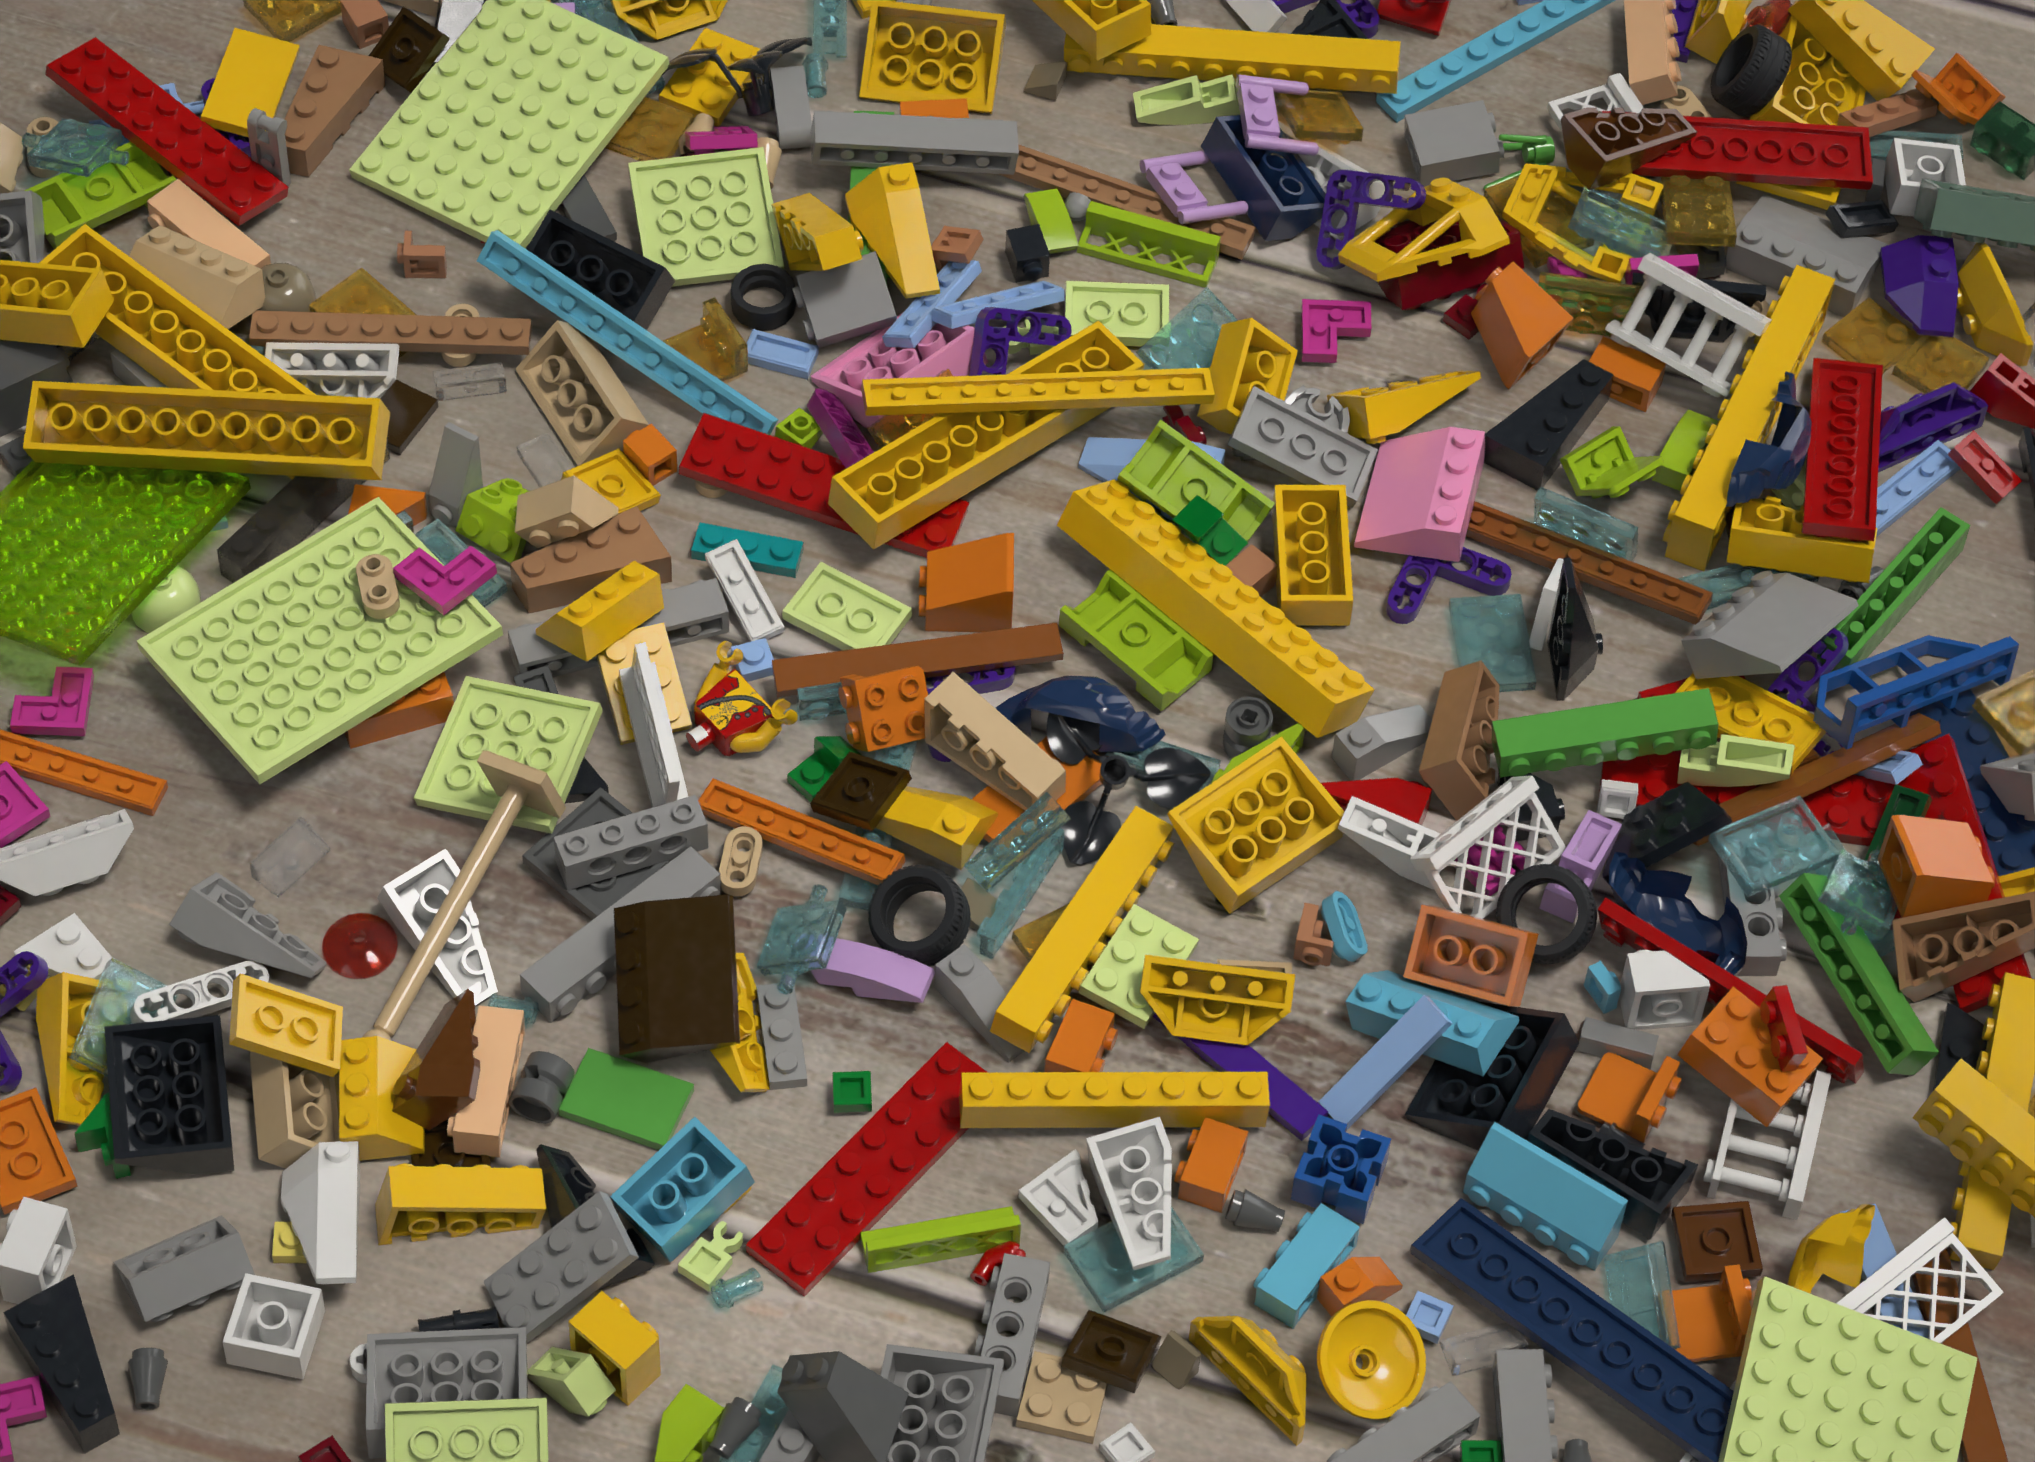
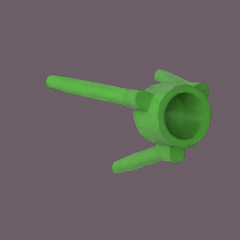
M1499 135V140L1518 142L1503 143L1504 151L1522 150L1525 162L1546 165V163H1553L1555 159V146L1551 136ZM1522 170L1486 184L1484 190L1490 191L1517 180Z

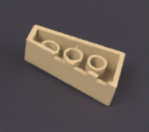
M952 672L924 699L925 742L1036 819L1066 792V770L1057 760L1051 758L956 673Z

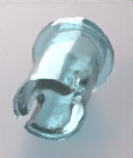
M809 54L802 63L806 73L808 96L811 98H821L827 94L825 72L828 70V62L822 54Z
M493 993L488 1005L498 1008L524 1010L525 1026L528 1023L534 1024L538 1013V1002L532 1001L531 997L528 996L524 999H518Z
M752 1267L748 1271L726 1281L718 1279L716 1285L711 1287V1294L716 1305L719 1308L726 1306L730 1309L734 1306V1302L762 1291L764 1288L763 1282L753 1281L760 1278L758 1271Z

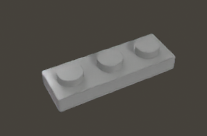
M794 982L756 985L770 1090L805 1087L807 1086V1072Z

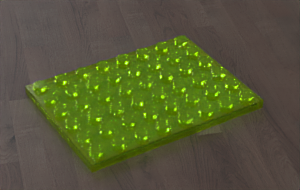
M32 460L0 492V636L81 666L251 489L249 478L230 472L40 463Z

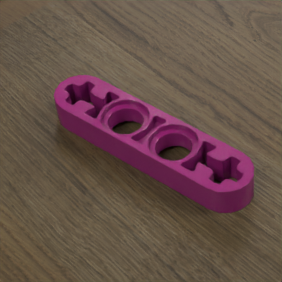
M815 389L807 403V408L846 469L874 453L841 400L827 390Z

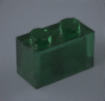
M1999 101L1975 124L1970 146L2004 167L2008 172L2025 180L2035 170V124Z

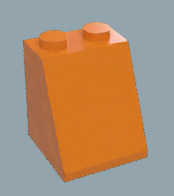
M1514 261L1504 270L1498 267L1485 280L1487 285L1475 296L1478 303L1471 312L1500 378L1508 389L1515 385L1552 351L1573 320V317Z
M1004 533L927 552V566H920L919 587H926V595H919V617H926L925 631L988 632L1012 628L1014 533Z
M1906 815L1891 816L1878 856V862L1902 918L1988 900L1991 889L1995 885L1994 873L1990 866H1986L1982 856L1980 840L1977 836H1973L1968 823Z

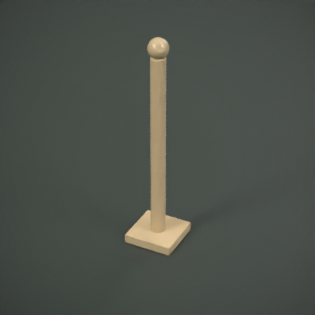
M487 750L482 751L477 762L495 793L502 798L374 1023V1029L367 1031L363 1037L379 1036L391 1040L390 1037L394 1036L522 806L525 805L559 819L561 818L566 807L546 772Z

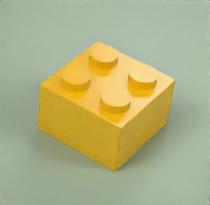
M601 1291L568 1321L571 1351L591 1354L615 1387L616 1391L613 1394L627 1406L661 1375L658 1333L649 1323L645 1321L640 1323L631 1315L626 1304L616 1297L611 1299L606 1293Z

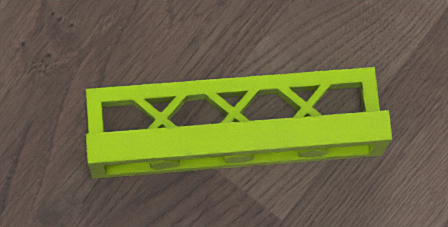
M1090 201L1086 210L1085 228L1078 242L1077 253L1207 288L1219 259L1221 236ZM1092 234L1105 238L1108 243L1096 246L1088 244V241ZM1127 245L1136 246L1140 253L1128 255L1123 253L1121 248ZM1165 254L1169 255L1173 261L1161 264L1157 263L1153 257ZM1198 263L1205 265L1206 268L1203 275L1188 271L1186 266Z
M1010 1206L860 1232V1240L867 1272L872 1273L982 1254L987 1249L1007 1241H1013L1020 1245L1021 1222L1019 1215H1014L1013 1207Z

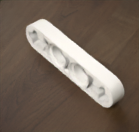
M252 960L244 961L143 993L138 996L131 1008V1022L134 1024L195 1018L230 1007L232 1005L233 980L240 973L268 982V970L261 963ZM212 983L220 984L226 990L227 995L222 998L214 997L208 992L207 985ZM184 994L192 1000L193 1006L187 1009L180 1008L174 1003L173 996ZM146 1007L148 1011L157 1010L154 1018L149 1013L143 1014V1008Z

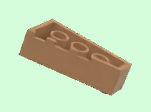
M318 45L285 116V120H287L285 140L291 174L309 178L333 149L335 140L340 135L344 136L351 128L350 123L358 113L362 114L370 105L369 100L372 96L382 91L385 87L383 59Z
M636 506L610 518L593 529L562 539L511 562L512 589L527 612L534 613L571 604L575 599L580 598L632 561H636L659 573L661 584L672 582L671 555Z
M1482 660L1444 672L1423 757L1419 766V772L1423 781L1430 785L1456 821L1488 797L1489 785L1495 783L1496 771L1492 767L1490 768V754L1494 753L1491 742L1492 721L1498 720L1500 685Z
M2035 891L1892 920L1899 990L1915 1003L2034 949Z

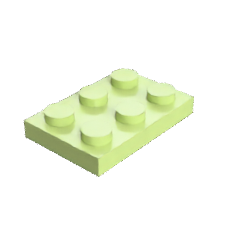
M1066 281L1065 317L1071 324V336L1099 320L1125 346L1168 347L1169 285Z
M823 562L817 565L782 611L783 620L843 651L889 645L912 617L911 607Z
M1133 904L1081 984L1079 994L1145 1029L1155 1013L1140 993L1145 955L1189 960L1198 945L1199 939Z

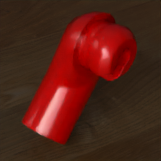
M1007 1241L987 1249L973 1269L970 1277L975 1283L986 1286L992 1277L994 1266L1002 1265L1004 1253L1026 1257V1253L1023 1249L1019 1248V1243Z

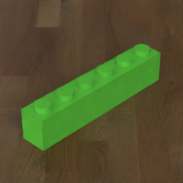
M1939 508L1857 600L1859 606L1834 627L1846 635L1849 646L1845 656L1832 671L1868 658L1963 551L1971 525L1944 508ZM1837 637L1834 639L1825 638L1824 643L1827 647L1821 655L1827 649L1831 651L1836 650L1837 646L1834 641ZM1817 654V659L1820 660L1824 665L1826 660L1821 658V655Z
M1709 688L1492 721L1491 742L1500 777H1519L1533 772L1559 771L1566 767L1579 765L1593 766L1600 762L1618 759L1631 760L1644 755H1665L1672 751L1690 748L1703 749L1710 745H1716L1718 720Z
M1803 873L1779 895L1780 899L1887 1073L1915 1075L1939 1053L1938 1049L1905 996L1899 990L1897 983L1831 877Z

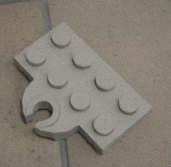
M1303 385L1292 391L1287 400L1283 401L1253 386L1227 445L1305 485H1346L1347 506L1353 508L1358 501L1378 449L1347 434L1350 423L1348 407L1343 408L1339 401L1332 396L1324 407L1325 414H1321L1312 407V403L1320 395V389L1305 388Z

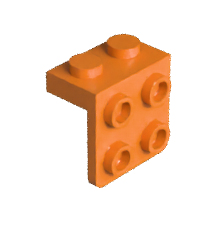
M1956 53L1935 78L1918 70L1911 74L1917 81L1915 87L1918 91L1929 99L1933 97L1940 103L1937 106L1940 112L1951 120L1955 118L1964 126L1967 123H1971L1980 127L2006 97L1959 53Z
M910 666L868 677L856 674L840 677L842 687L839 688V699L842 707L846 709L849 722L845 725V732L849 743L853 744V748L871 752L925 739L924 699L928 696L924 670L921 667Z
M1607 1052L1603 1055L1578 1102L1577 1110L1580 1114L1601 1124L1607 1122L1612 1125L1615 1122L1617 1129L1644 1143L1652 1127L1659 1128L1667 1110L1664 1107L1667 1098L1674 1099L1682 1082V1078L1677 1077L1680 1061L1666 1056L1658 1073L1617 1054Z
M1739 1264L1724 1266L1719 1285L1665 1291L1660 1295L1659 1305L1669 1345L1692 1362L1742 1356L1752 1311L1749 1303L1752 1299V1290L1749 1279L1743 1278Z

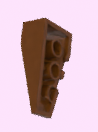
M1583 108L1564 114L1561 118L1568 168L1588 190L1615 182L1695 137L1697 133L1677 109L1642 108L1640 113H1625L1623 108H1613L1611 113H1599L1597 108Z
M465 990L444 1005L393 1088L395 1098L392 1111L429 1131L475 1101L480 1075V1060L473 1056V1051L478 1047V1037L471 1033V1029L476 1022L474 992L471 990Z

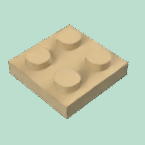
M1034 1351L1016 1420V1427L1093 1444L1108 1384L1061 1367L1063 1357Z

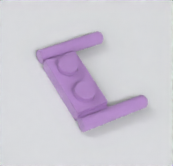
M1237 75V97L1246 148L1312 156L1318 153L1319 146L1316 142L1279 138L1280 129L1274 92L1305 96L1309 91L1307 83Z
M1204 150L1140 161L1141 172L1147 174L1146 179L1173 215L1178 217L1180 224L1243 215L1248 211V204L1245 201L1207 206L1208 201L1182 168L1207 163L1209 158Z

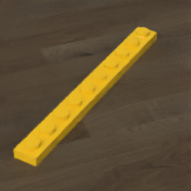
M1209 368L862 379L861 385L865 416L1213 404L1215 396Z

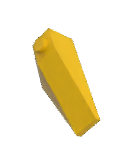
M913 162L878 167L845 194L851 224L867 240L868 248L871 252L876 251V254L885 265V271L906 299L940 294L920 188Z
M1460 370L1419 378V384L1417 381H1397L1387 383L1388 387L1371 389L1369 387H1362L1327 395V400L1329 401L1333 396L1343 408L1348 407L1350 417L1349 435L1355 438H1363L1367 444L1381 443L1387 441L1386 435L1404 430L1481 379L1480 371Z
M906 786L875 828L961 870L998 817V812L965 796Z
M736 953L740 1044L711 1049L710 1051L740 1092H766L770 1088L765 1050L758 1043L756 1033L757 1030L762 1028L759 1016L754 1015L752 1003L753 1000L758 998L757 989L745 954Z
M62 972L47 978L37 988L36 1022L55 1122L80 1126L99 1103L104 1089L102 1081L107 1069L104 1026L124 1025L126 1023L127 985Z

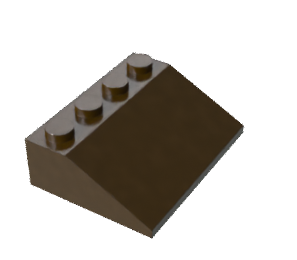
M726 894L643 901L614 908L619 1056L643 1063H650L740 1044L733 896Z

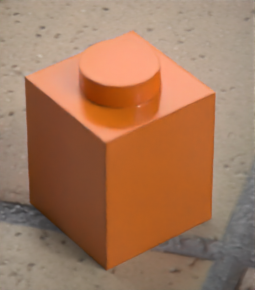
M652 423L641 430L633 431L623 440L624 454L653 486L677 472V450Z

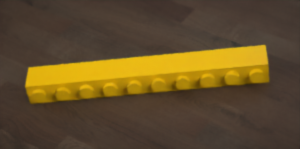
M1151 24V35L1098 61L1092 58L1066 33L1064 62H1067V71L1175 79H1184L1197 75L1199 80L1205 81L1233 74L1236 81L1239 74L1305 82L1311 89L1397 94L1401 41Z

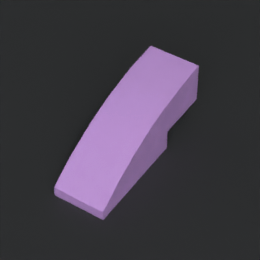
M1588 810L1564 850L1559 866L1575 873L1592 890L1618 837L1622 824ZM1548 883L1539 909L1574 923L1578 915V906L1575 898L1563 886Z
M821 936L808 966L818 984L851 987L858 997L923 1003L935 975L933 968L913 959L900 956L897 953L863 943Z

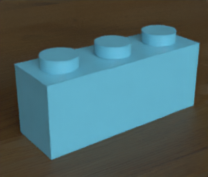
M1320 1203L1313 1214L1307 1212L1297 1226L1296 1232L1298 1233L1292 1241L1285 1240L1278 1249L1275 1256L1277 1261L1269 1270L1265 1267L1256 1278L1253 1285L1257 1289L1254 1305L1294 1329L1317 1298L1320 1276L1343 1263L1357 1246L1360 1226Z

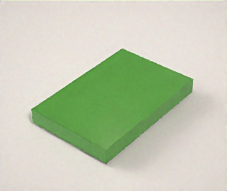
M588 1048L559 1108V1116L660 1150L673 1137L694 1092V1084Z

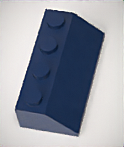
M1240 115L1219 116L1215 118L1201 144V148L1237 201H1245L1248 204L1246 214L1265 241L1291 239L1322 219L1326 193L1299 154L1246 148ZM1279 127V138L1288 139Z

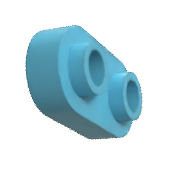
M1335 891L1323 899L1321 915L1328 925L1332 941L1334 942L1333 951L1341 959L1354 962L1367 953V942L1355 906L1344 893Z

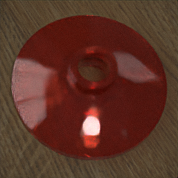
M1767 0L1761 6H1756L1748 14L1744 29L1754 25H1761L1780 35L1791 17V13L1788 11L1792 5L1791 1Z
M355 913L340 918L329 927L323 938L322 950L326 963L337 974L350 979H366L382 973L392 964L397 954L398 941L394 929L383 918L368 913ZM356 938H365L360 942L354 941Z

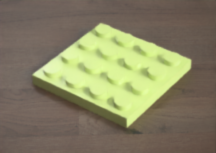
M764 147L628 163L642 256L664 266L675 279L673 286L731 280L741 270L757 264L775 265L784 270L777 223L771 206L773 199Z
M466 676L414 796L417 806L489 820L502 797L495 793L477 762L483 750L546 772L565 804L603 710L600 703ZM523 805L512 825L552 834L558 818Z
M547 1397L385 1403L386 1462H549Z

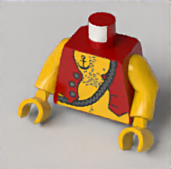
M723 641L718 645L716 654L720 662L713 664L694 702L695 724L697 727L687 732L686 738L690 746L697 752L711 743L724 756H731L736 753L761 752L782 731V724L792 725L798 718L797 712L789 709L784 714L786 709L791 706L790 702L785 699H778L771 707L736 669L732 671L728 669L730 665H737L743 659V653L738 648L727 658V652L732 646V643L729 641Z

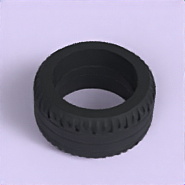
M1754 25L1741 31L1725 49L1714 69L1710 84L1714 100L1743 117L1759 112L1775 96L1787 76L1792 60L1790 44L1781 36L1761 25Z
M1552 864L1533 865L1516 873L1502 889L1497 902V923L1518 928L1516 923L1517 906L1528 890L1544 883H1554L1563 886L1576 900L1578 906L1576 925L1565 939L1556 944L1547 946L1536 944L1532 962L1539 964L1561 963L1575 957L1590 942L1597 924L1596 902L1589 887L1572 871Z
M910 865L892 872V875H888L886 879H883L882 884L880 883L878 888L875 889V894L873 893L870 900L868 922L874 939L882 949L897 953L900 956L913 959L930 967L939 963L964 943L963 940L967 937L971 921L970 906L961 888L942 870L928 865ZM924 891H934L944 895L946 903L944 918L932 934L918 941L896 939L893 928L894 918L905 900L914 894Z

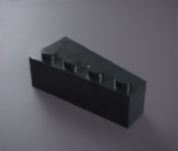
M1585 359L1581 360L1485 433L1484 463L1540 492L1560 466L1561 462L1559 459L1572 450L1608 402L1614 374Z
M1548 1109L1529 1132L1527 1141L1627 1199L1628 1202L1622 1223L1651 1240L1670 1216L1673 1207H1677L1689 1191L1698 1164L1685 1160L1684 1164L1667 1158V1152L1653 1147L1650 1152L1629 1144V1138L1618 1134L1607 1136L1597 1132L1594 1125Z
M74 1274L3 1312L9 1335L35 1376L39 1375L43 1389L83 1452L86 1454L120 1435L115 1411Z

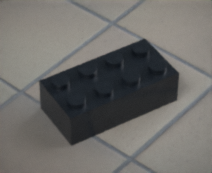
M551 209L527 247V250L645 330L648 329L675 282V279L664 266Z

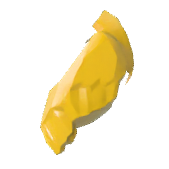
M1862 1204L1858 1208L1851 1209L1846 1213H1838L1828 1217L1803 1237L1797 1249L1787 1285L1811 1293L1812 1288L1821 1275L1825 1274L1851 1287L1856 1288L1859 1286L1863 1267L1864 1243L1871 1230L1875 1205Z

